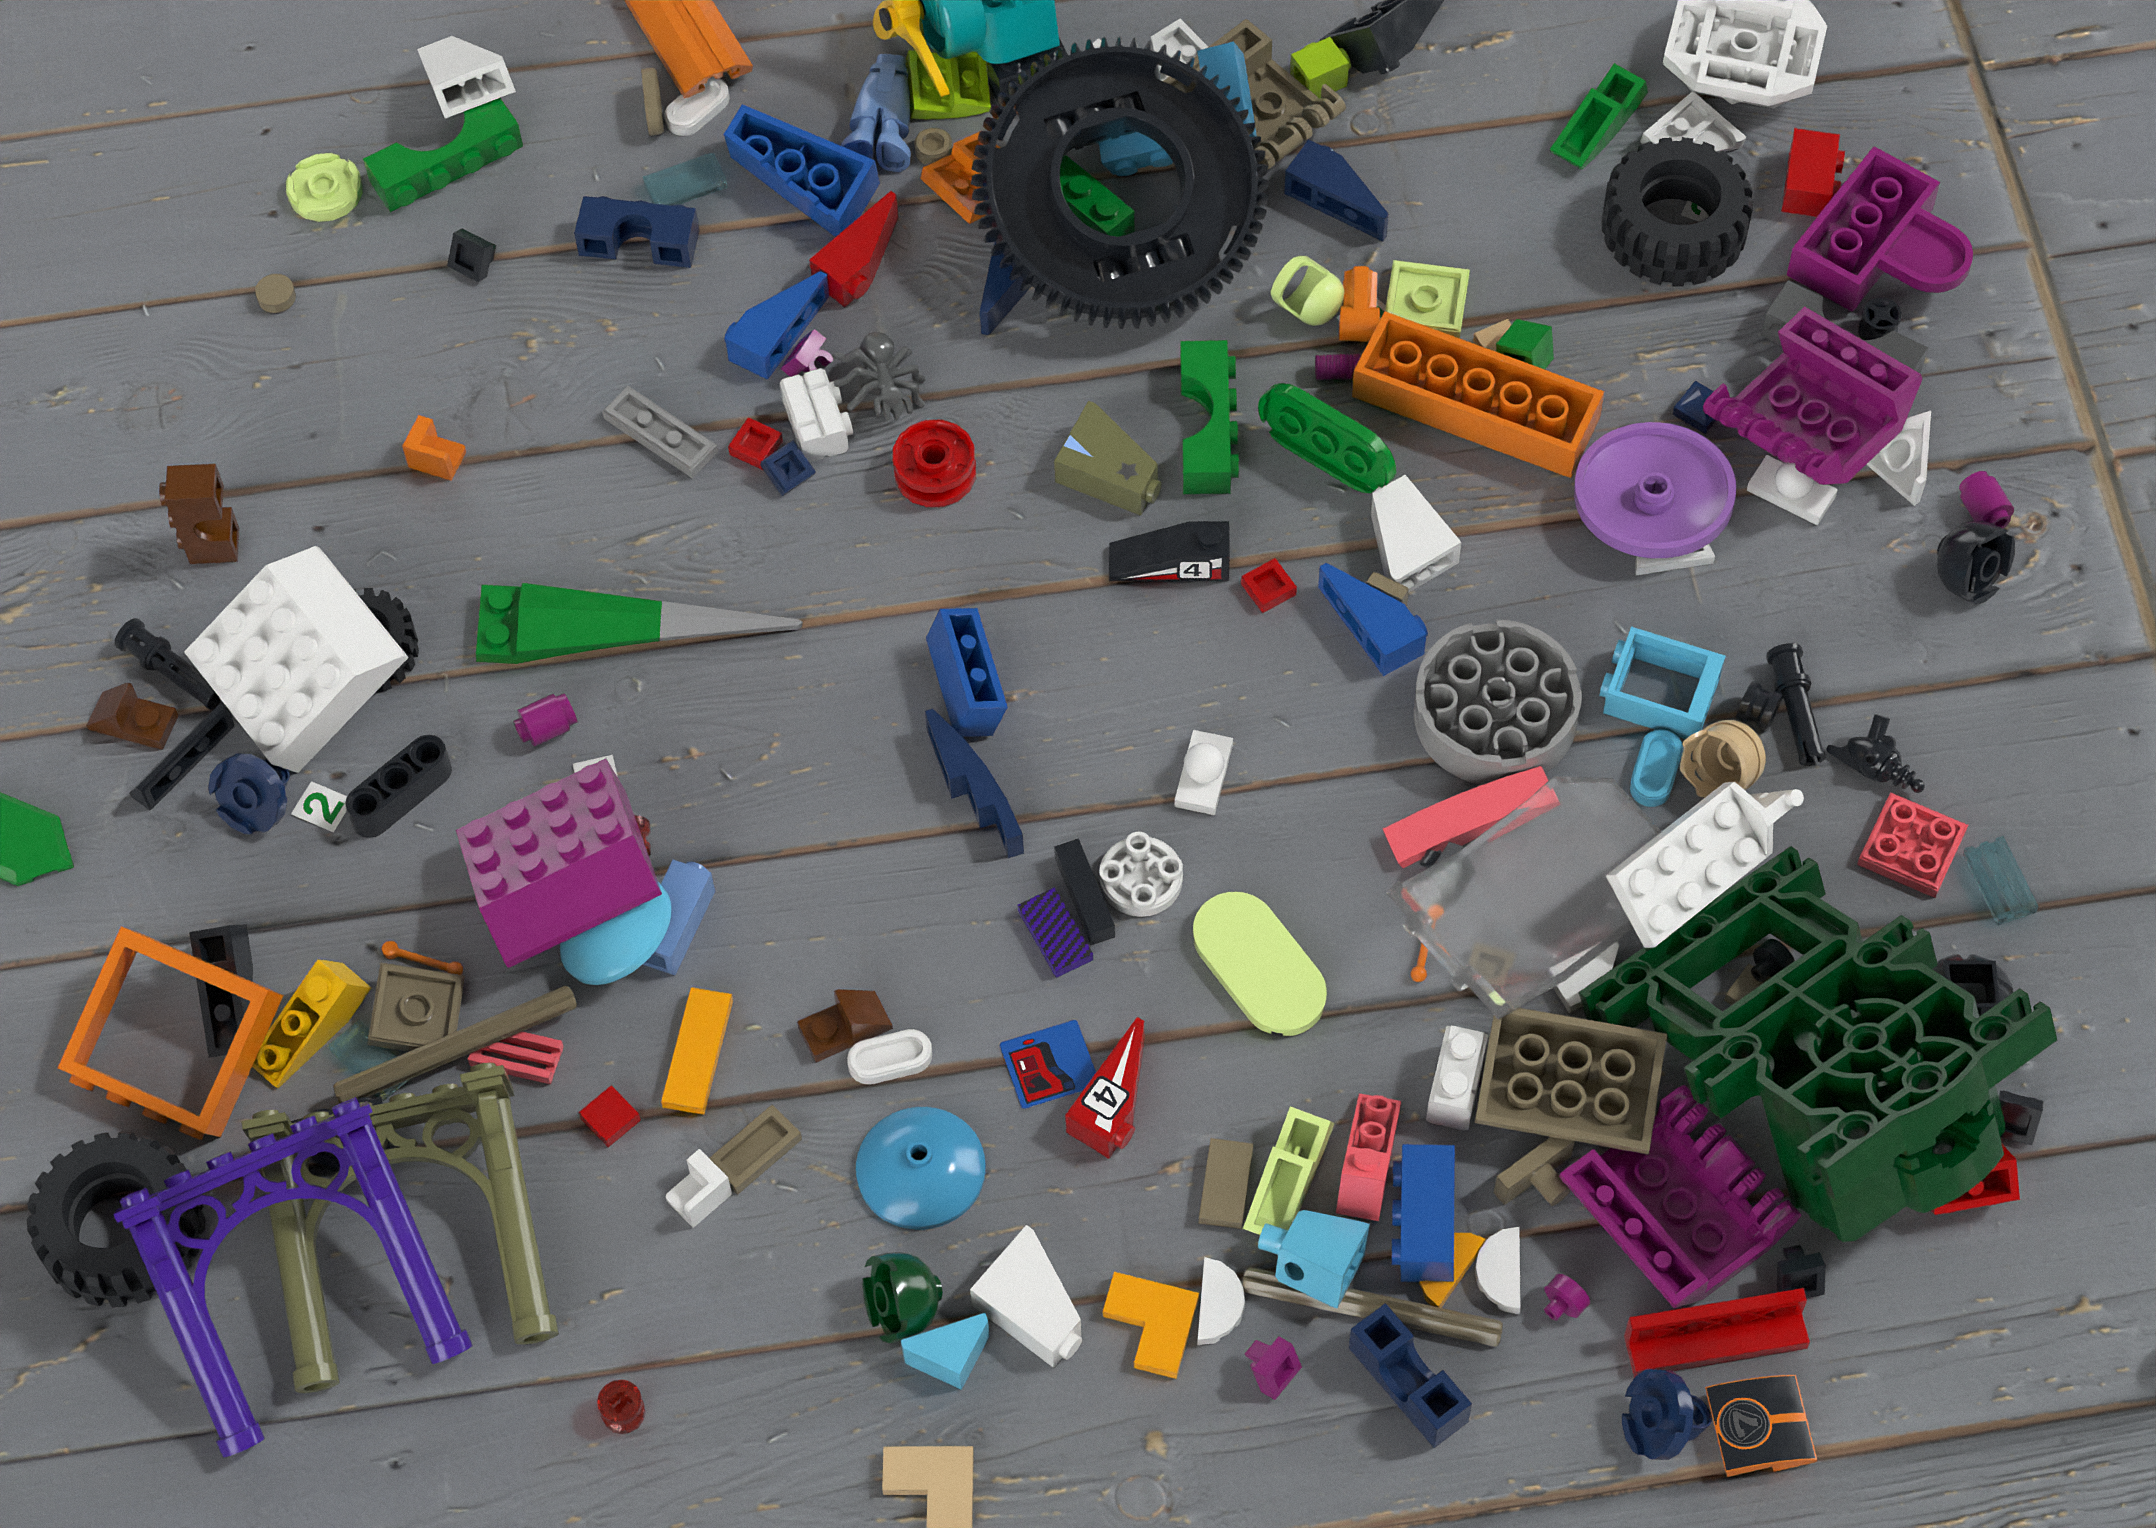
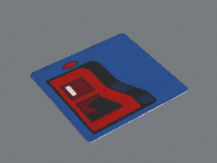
M1077 1020L1065 1022L1000 1043L1003 1057L1023 1109L1081 1092L1096 1074Z

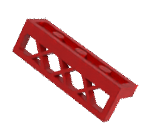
M1804 1288L1629 1317L1624 1339L1634 1378L1646 1369L1678 1371L1808 1349L1810 1340L1802 1315L1807 1302Z

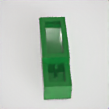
M1614 63L1597 89L1591 88L1550 148V152L1583 170L1610 143L1648 93L1646 81Z

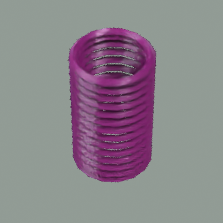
M1359 353L1356 355L1343 354L1342 365V354H1333V366L1331 354H1327L1326 357L1325 355H1316V380L1353 379L1354 369L1361 355Z

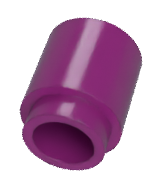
M1978 471L1969 475L1959 485L1960 499L1974 521L1989 522L2001 528L2006 527L2010 523L2014 507L1995 477L1989 476L1986 471Z
M564 693L556 697L554 694H550L518 709L519 718L513 721L522 742L525 743L530 740L534 747L570 731L569 726L578 722L575 712Z

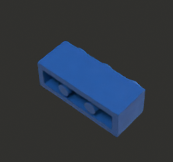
M978 608L939 609L926 636V641L951 725L962 737L993 736L1008 707Z
M1402 1144V1161H1393V1187H1401V1200L1393 1199L1392 1226H1401V1239L1392 1238V1265H1400L1401 1282H1454L1455 1145Z

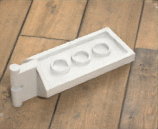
M1736 782L1723 783L1609 872L1606 877L1644 948L1656 947L1773 853V823L1791 808L1800 806L1803 803L1804 797L1802 792L1794 789L1748 794Z

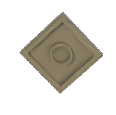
M380 962L367 1045L410 1052L457 1032L465 976Z

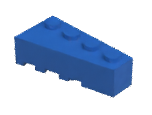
M743 104L724 133L728 151L733 160L834 237L839 235L862 215L880 184L875 160Z

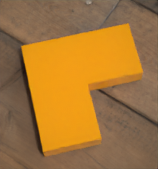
M1114 1272L1103 1308V1317L1144 1327L1134 1360L1135 1369L1177 1379L1198 1305L1199 1293Z

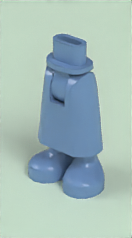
M879 54L876 63L870 67V73L866 77L855 103L849 123L852 133L842 141L841 146L872 159L874 140H878L876 157L879 165L887 171L901 172L907 169L911 158L910 149L903 141L909 133V71L905 68V57L893 54Z

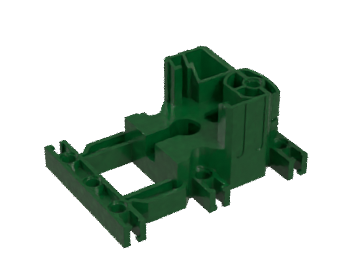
M1790 846L1719 895L1656 947H1643L1578 993L1587 1020L1635 1028L1651 1016L1655 1032L1667 1034L1666 1042L1693 1060L1684 1067L1693 1099L1703 1104L1707 1101L1706 1097H1709V1108L1719 1118H1723L1751 1097L1760 1095L1791 1203L1797 1209L1800 1208L1806 1212L1813 1221L1824 1229L1828 1228L1835 1233L1842 1242L1856 1241L1906 1206L1917 1212L1926 1213L1955 1200L1976 1186L1995 1168L2004 1155L2000 1136L2005 1132V1121L1996 1084L2056 1042L2057 1035L2050 1007L2042 1002H2038L2033 1006L2034 1011L2032 1012L2028 993L2020 988L1979 1017L1975 997L1932 970L1938 963L1930 932L1921 928L1916 931L1917 935L1913 936L1912 929L1914 927L1912 922L1902 915L1863 941L1858 922L1820 899L1826 895L1818 863L1811 858H1807L1801 863L1798 850ZM1768 934L1773 935L1803 955L1724 1011H1721L1690 990Z

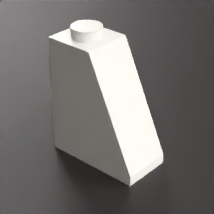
M454 36L417 49L445 118L516 92L503 57Z
M1406 475L1383 486V488L1378 487L1372 493L1371 518L1385 577L1408 587L1409 592L1459 563L1461 541Z
M1026 1225L970 1289L971 1302L974 1308L981 1313H986V1316L1054 1368L1062 1358L1066 1360L1071 1358L1081 1345V1319L1034 1230Z

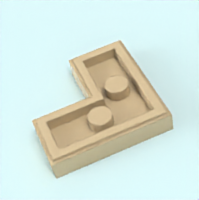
M973 1446L883 1447V1495H927V1528H973Z

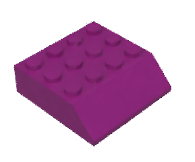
M607 758L593 765L585 766L568 777L555 783H550L542 789L520 800L510 802L505 807L480 819L473 820L456 830L479 910L508 968L662 895L627 793Z

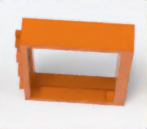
M121 926L58 1065V1069L72 1074L69 1082L76 1086L93 1091L96 1085L108 1090L105 1098L128 1108L131 1102L144 1106L142 1115L164 1124L167 1123L168 1118L182 1123L179 1131L199 1140L203 1139L204 1134L221 1137L284 995L137 931ZM137 952L250 1001L200 1115L87 1066Z

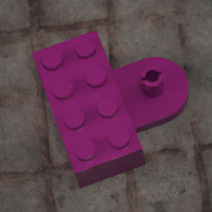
M1873 146L1793 246L1786 275L1853 312L1884 272L1924 292L1940 293L1956 288L1969 274L1973 260V249L1969 239L1961 230L1931 214L1940 182Z

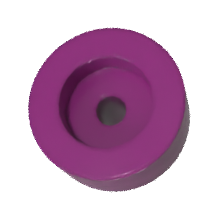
M1556 1274L1544 1288L1550 1300L1544 1308V1312L1555 1321L1564 1313L1570 1317L1578 1318L1590 1305V1299L1583 1288L1564 1274Z

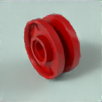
M924 420L909 426L903 431L893 446L894 477L901 494L912 503L924 507H945L960 501L967 495L976 480L975 447L969 434L957 424L945 420Z

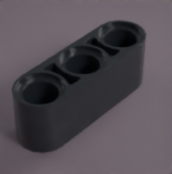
M435 735L418 737L349 793L345 801L346 810L353 829L358 835L366 838L381 835L448 780L452 772V766L442 739ZM430 758H437V760L432 763H424L426 760ZM397 784H406L402 788L392 789ZM375 809L370 814L360 815L365 810Z

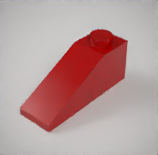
M892 191L887 193L809 259L811 276L819 271L826 273L829 296L843 307H846L855 298H861L868 291L870 285H872L899 218L897 195Z

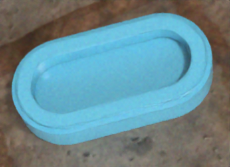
M1658 729L1648 733L1642 741L1630 782V793L1635 801L1641 805L1656 807L1665 803L1670 797L1683 752L1682 742L1675 733Z

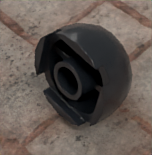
M1980 520L1962 523L1943 537L1938 545L1937 568L1941 581L1949 591L1971 603L1979 604L1986 602L2000 589L1997 586H1992L1998 580L2000 574L2007 577L2011 570L2015 556L2014 537L2008 535L2006 529Z

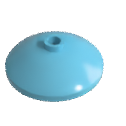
M659 882L662 895L560 943V957L563 966L576 980L589 985L611 983L629 975L651 957L667 932L672 910L670 897Z

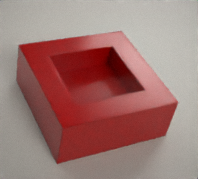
M748 417L729 444V455L763 470L760 463L778 450L783 442L782 432Z
M1276 558L1241 576V585L1262 613L1297 595V586Z
M612 1085L579 1111L580 1119L608 1148L641 1121L639 1113Z

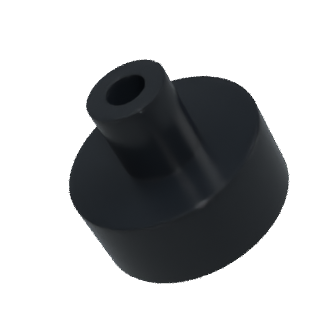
M1768 939L1753 952L1756 965L1751 968V974L1757 981L1763 982L1769 976L1773 977L1789 966L1795 959L1788 948L1780 941Z

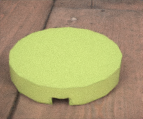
M333 153L315 154L301 160L295 166L296 170L290 176L289 173L287 177L286 194L293 210L303 218L317 222L333 221L347 215L358 205L363 194L361 175L355 164L349 159L348 162L340 159L339 155Z

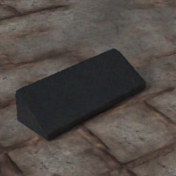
M221 702L212 709L129 792L130 796L148 810L153 809L234 728V722L227 706Z

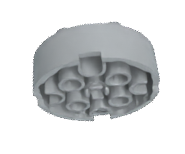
M1496 619V624L1472 626V623L1460 626L1439 639L1430 648L1421 663L1417 676L1414 700V723L1420 742L1430 757L1447 772L1478 785H1484L1539 766L1547 773L1564 758L1576 734L1582 700V691L1580 690V683L1576 674L1577 668L1569 654L1557 641L1539 629L1527 624Z

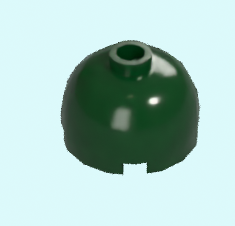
M893 1252L871 1256L865 1264V1267L872 1266L871 1277L863 1278L862 1288L864 1304L872 1327H877L879 1323L881 1324L886 1335L879 1338L886 1343L899 1342L920 1334L932 1324L938 1309V1301L942 1299L943 1291L939 1278L932 1274L930 1268L919 1257L910 1254Z

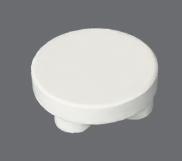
M1133 832L1128 835L1127 839L1112 846L1103 857L1099 870L1100 888L1108 903L1124 914L1138 917L1155 915L1170 907L1179 896L1183 883V864L1176 852L1163 841L1149 837L1144 832Z

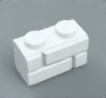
M821 368L806 372L803 376L795 375L782 379L780 382L782 401L798 447L807 460L813 462L824 459L827 455L831 457L847 452L849 449L847 436L853 434L851 421L847 412H839L837 404L842 403L839 387L834 386V381L829 382L825 370Z
M1452 1025L1446 1026L1428 1102L1426 1121L1463 1131L1469 1129L1489 1035L1484 1032Z

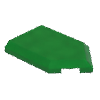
M0 792V879L20 886L34 881V877L55 870L59 873L74 868L60 817Z

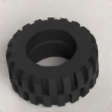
M1672 137L1661 138L1657 144H1653L1650 141L1638 146L1637 153L1632 150L1623 156L1621 163L1613 168L1609 182H1607L1601 221L1606 246L1611 252L1615 251L1614 258L1623 267L1626 265L1630 266L1629 272L1639 278L1643 275L1649 277L1650 283L1661 285V282H1670L1672 287H1683L1684 282H1692L1693 285L1704 283L1707 276H1710L1712 279L1725 272L1726 267L1733 266L1739 258L1740 251L1744 250L1754 201L1752 200L1753 191L1751 183L1747 179L1745 180L1746 173L1738 163L1732 164L1733 158L1723 150L1718 153L1714 150L1715 146L1704 141L1702 145L1693 143V138L1682 137L1681 141H1672ZM1679 199L1695 203L1709 217L1689 225L1671 224L1652 215L1646 209V206L1659 200Z
M120 1131L118 1138H111L108 1132L94 1135L95 1141L85 1144L83 1140H80L70 1145L73 1149L72 1152L66 1156L59 1153L50 1161L53 1167L49 1173L41 1172L35 1182L39 1193H32L28 1201L27 1208L32 1215L26 1219L27 1231L33 1239L31 1244L50 1276L56 1284H61L64 1291L75 1299L83 1296L87 1304L101 1306L104 1300H108L112 1308L125 1307L127 1300L133 1298L140 1304L151 1300L149 1293L155 1291V1288L134 1239L132 1238L114 1247H91L79 1241L82 1222L91 1208L102 1199L115 1193L139 1191L147 1188L149 1195L166 1188L163 1180L187 1169L168 1146L161 1147L156 1139L147 1135L142 1136L140 1141H138L134 1132ZM203 1204L187 1209L180 1216L179 1228L184 1235L191 1238H200L198 1234H202L205 1231V1217L201 1211L204 1208ZM176 1206L162 1211L167 1224ZM175 1242L188 1271L191 1267L188 1260L189 1255H198L200 1249L184 1247L180 1243Z

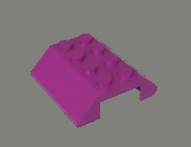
M1804 307L1778 331L1783 353L1735 398H1730L1727 386L1722 383L1706 399L1703 411L1726 427L1737 428L1739 435L1747 438L1750 442L1773 456L1778 457L1781 461L1795 463L1796 470L1806 474L1807 477L1821 485L1847 483L1902 431L1923 379L1920 373Z
M1686 1085L1678 1087L1660 1100L1657 1115L1654 1117L1649 1154L1610 1148L1599 1156L1593 1149L1559 1174L1560 1179L1673 1308L1705 1299L1768 1252L1801 1217V1213L1790 1200L1779 1204L1784 1197L1779 1188L1768 1191L1754 1207L1749 1204L1746 1199L1763 1182L1766 1174L1760 1167L1751 1171L1755 1166L1754 1160L1731 1135L1723 1138L1726 1129L1720 1123L1709 1127L1696 1143L1690 1138L1689 1134L1705 1118L1708 1109L1703 1104L1694 1106L1697 1101L1693 1099L1692 1092Z

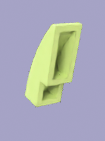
M1290 1106L1275 1147H1272L1243 1229L1260 1235L1264 1225L1267 1223L1289 1230L1302 1207L1335 1123Z

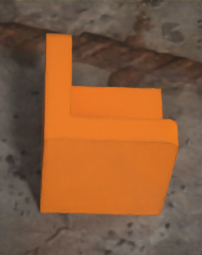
M418 415L402 445L408 468L452 481L466 454V448L463 444L438 437L433 419Z

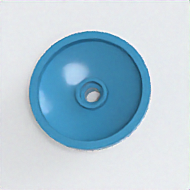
M932 1107L903 1109L879 1121L864 1138L856 1160L858 1187L870 1209L883 1220L893 1225L913 1230L941 1227L962 1216L978 1198L986 1174L983 1147L972 1128L958 1116ZM918 1151L927 1154L922 1160L912 1158V1155Z

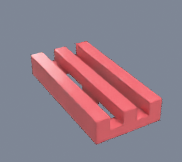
M521 1031L500 1041L551 1054L500 1042L493 1043L469 1054L468 1062L470 1066L482 1063H495L496 1066L504 1065L507 1075L551 1085L564 1046L561 1040ZM484 1051L509 1056L510 1058L522 1061L528 1060L547 1066L546 1069L486 1056L483 1053Z

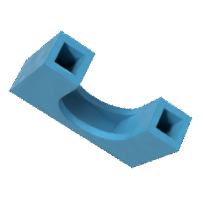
M1234 41L1198 50L1200 69L1204 65L1208 67L1205 77L1210 80L1215 75H1219L1216 86L1220 90L1230 85V91L1227 95L1228 100L1240 97L1236 111L1248 109L1249 114L1243 123H1255L1244 53ZM1256 128L1251 135H1249V137L1257 136ZM1138 132L1121 135L1113 140L1110 137L1099 143L1101 162L1113 175L1128 176L1136 173L1138 168L1150 165L1153 167H1165L1173 163L1170 156L1159 144Z

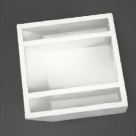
M317 546L266 565L184 651L269 762L297 773L409 658L328 557Z

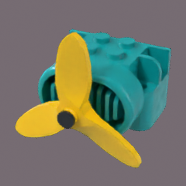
M884 0L878 5L873 16V28L877 37L886 40L899 35L915 49L941 97L949 95L950 92L928 45L944 59H952L976 51L983 60L993 64L1011 62L1060 46L1054 0Z

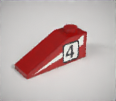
M1139 1017L1134 1020L1065 1115L1066 1133L1108 1159L1117 1147L1123 1149L1129 1143L1135 1131L1133 1121L1145 1040L1144 1020Z

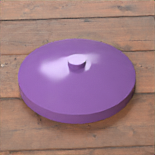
M1660 422L1631 424L1617 428L1600 437L1582 456L1576 470L1574 485L1576 508L1586 527L1598 539L1610 547L1644 558L1683 556L1708 545L1727 526L1733 513L1736 497V480L1733 469L1726 456L1714 443L1690 429Z

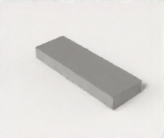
M627 386L602 411L606 421L692 479L718 453L715 443L630 386Z

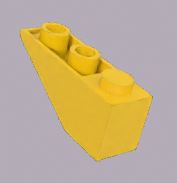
M317 959L268 1030L252 1067L274 1087H281L349 1022L372 987L345 964Z

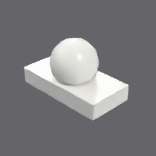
M1766 455L1749 481L1747 491L1818 526L1834 501L1838 489L1830 485H1821L1810 479L1806 474L1796 470L1795 463H1783Z
M1193 730L1189 748L1184 758V767L1175 797V807L1215 815L1233 747V738Z

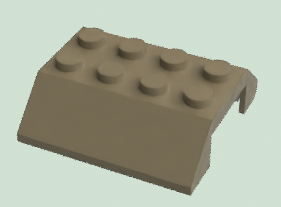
M1245 19L1209 47L1234 41L1244 53L1256 134L1261 136V143L1254 150L1265 151L1264 160L1258 164L1268 165V169L1275 165V162H1279L1300 146L1303 140L1309 139L1313 134L1311 128L1324 127L1330 120L1335 119L1344 112L1346 105L1343 99L1326 84L1322 85L1321 98H1318L1273 61L1272 39L1248 19ZM1197 55L1194 57L1193 68L1199 71L1200 66ZM1168 77L1163 81L1184 93L1192 92L1196 85L1191 82L1188 87L1172 77Z

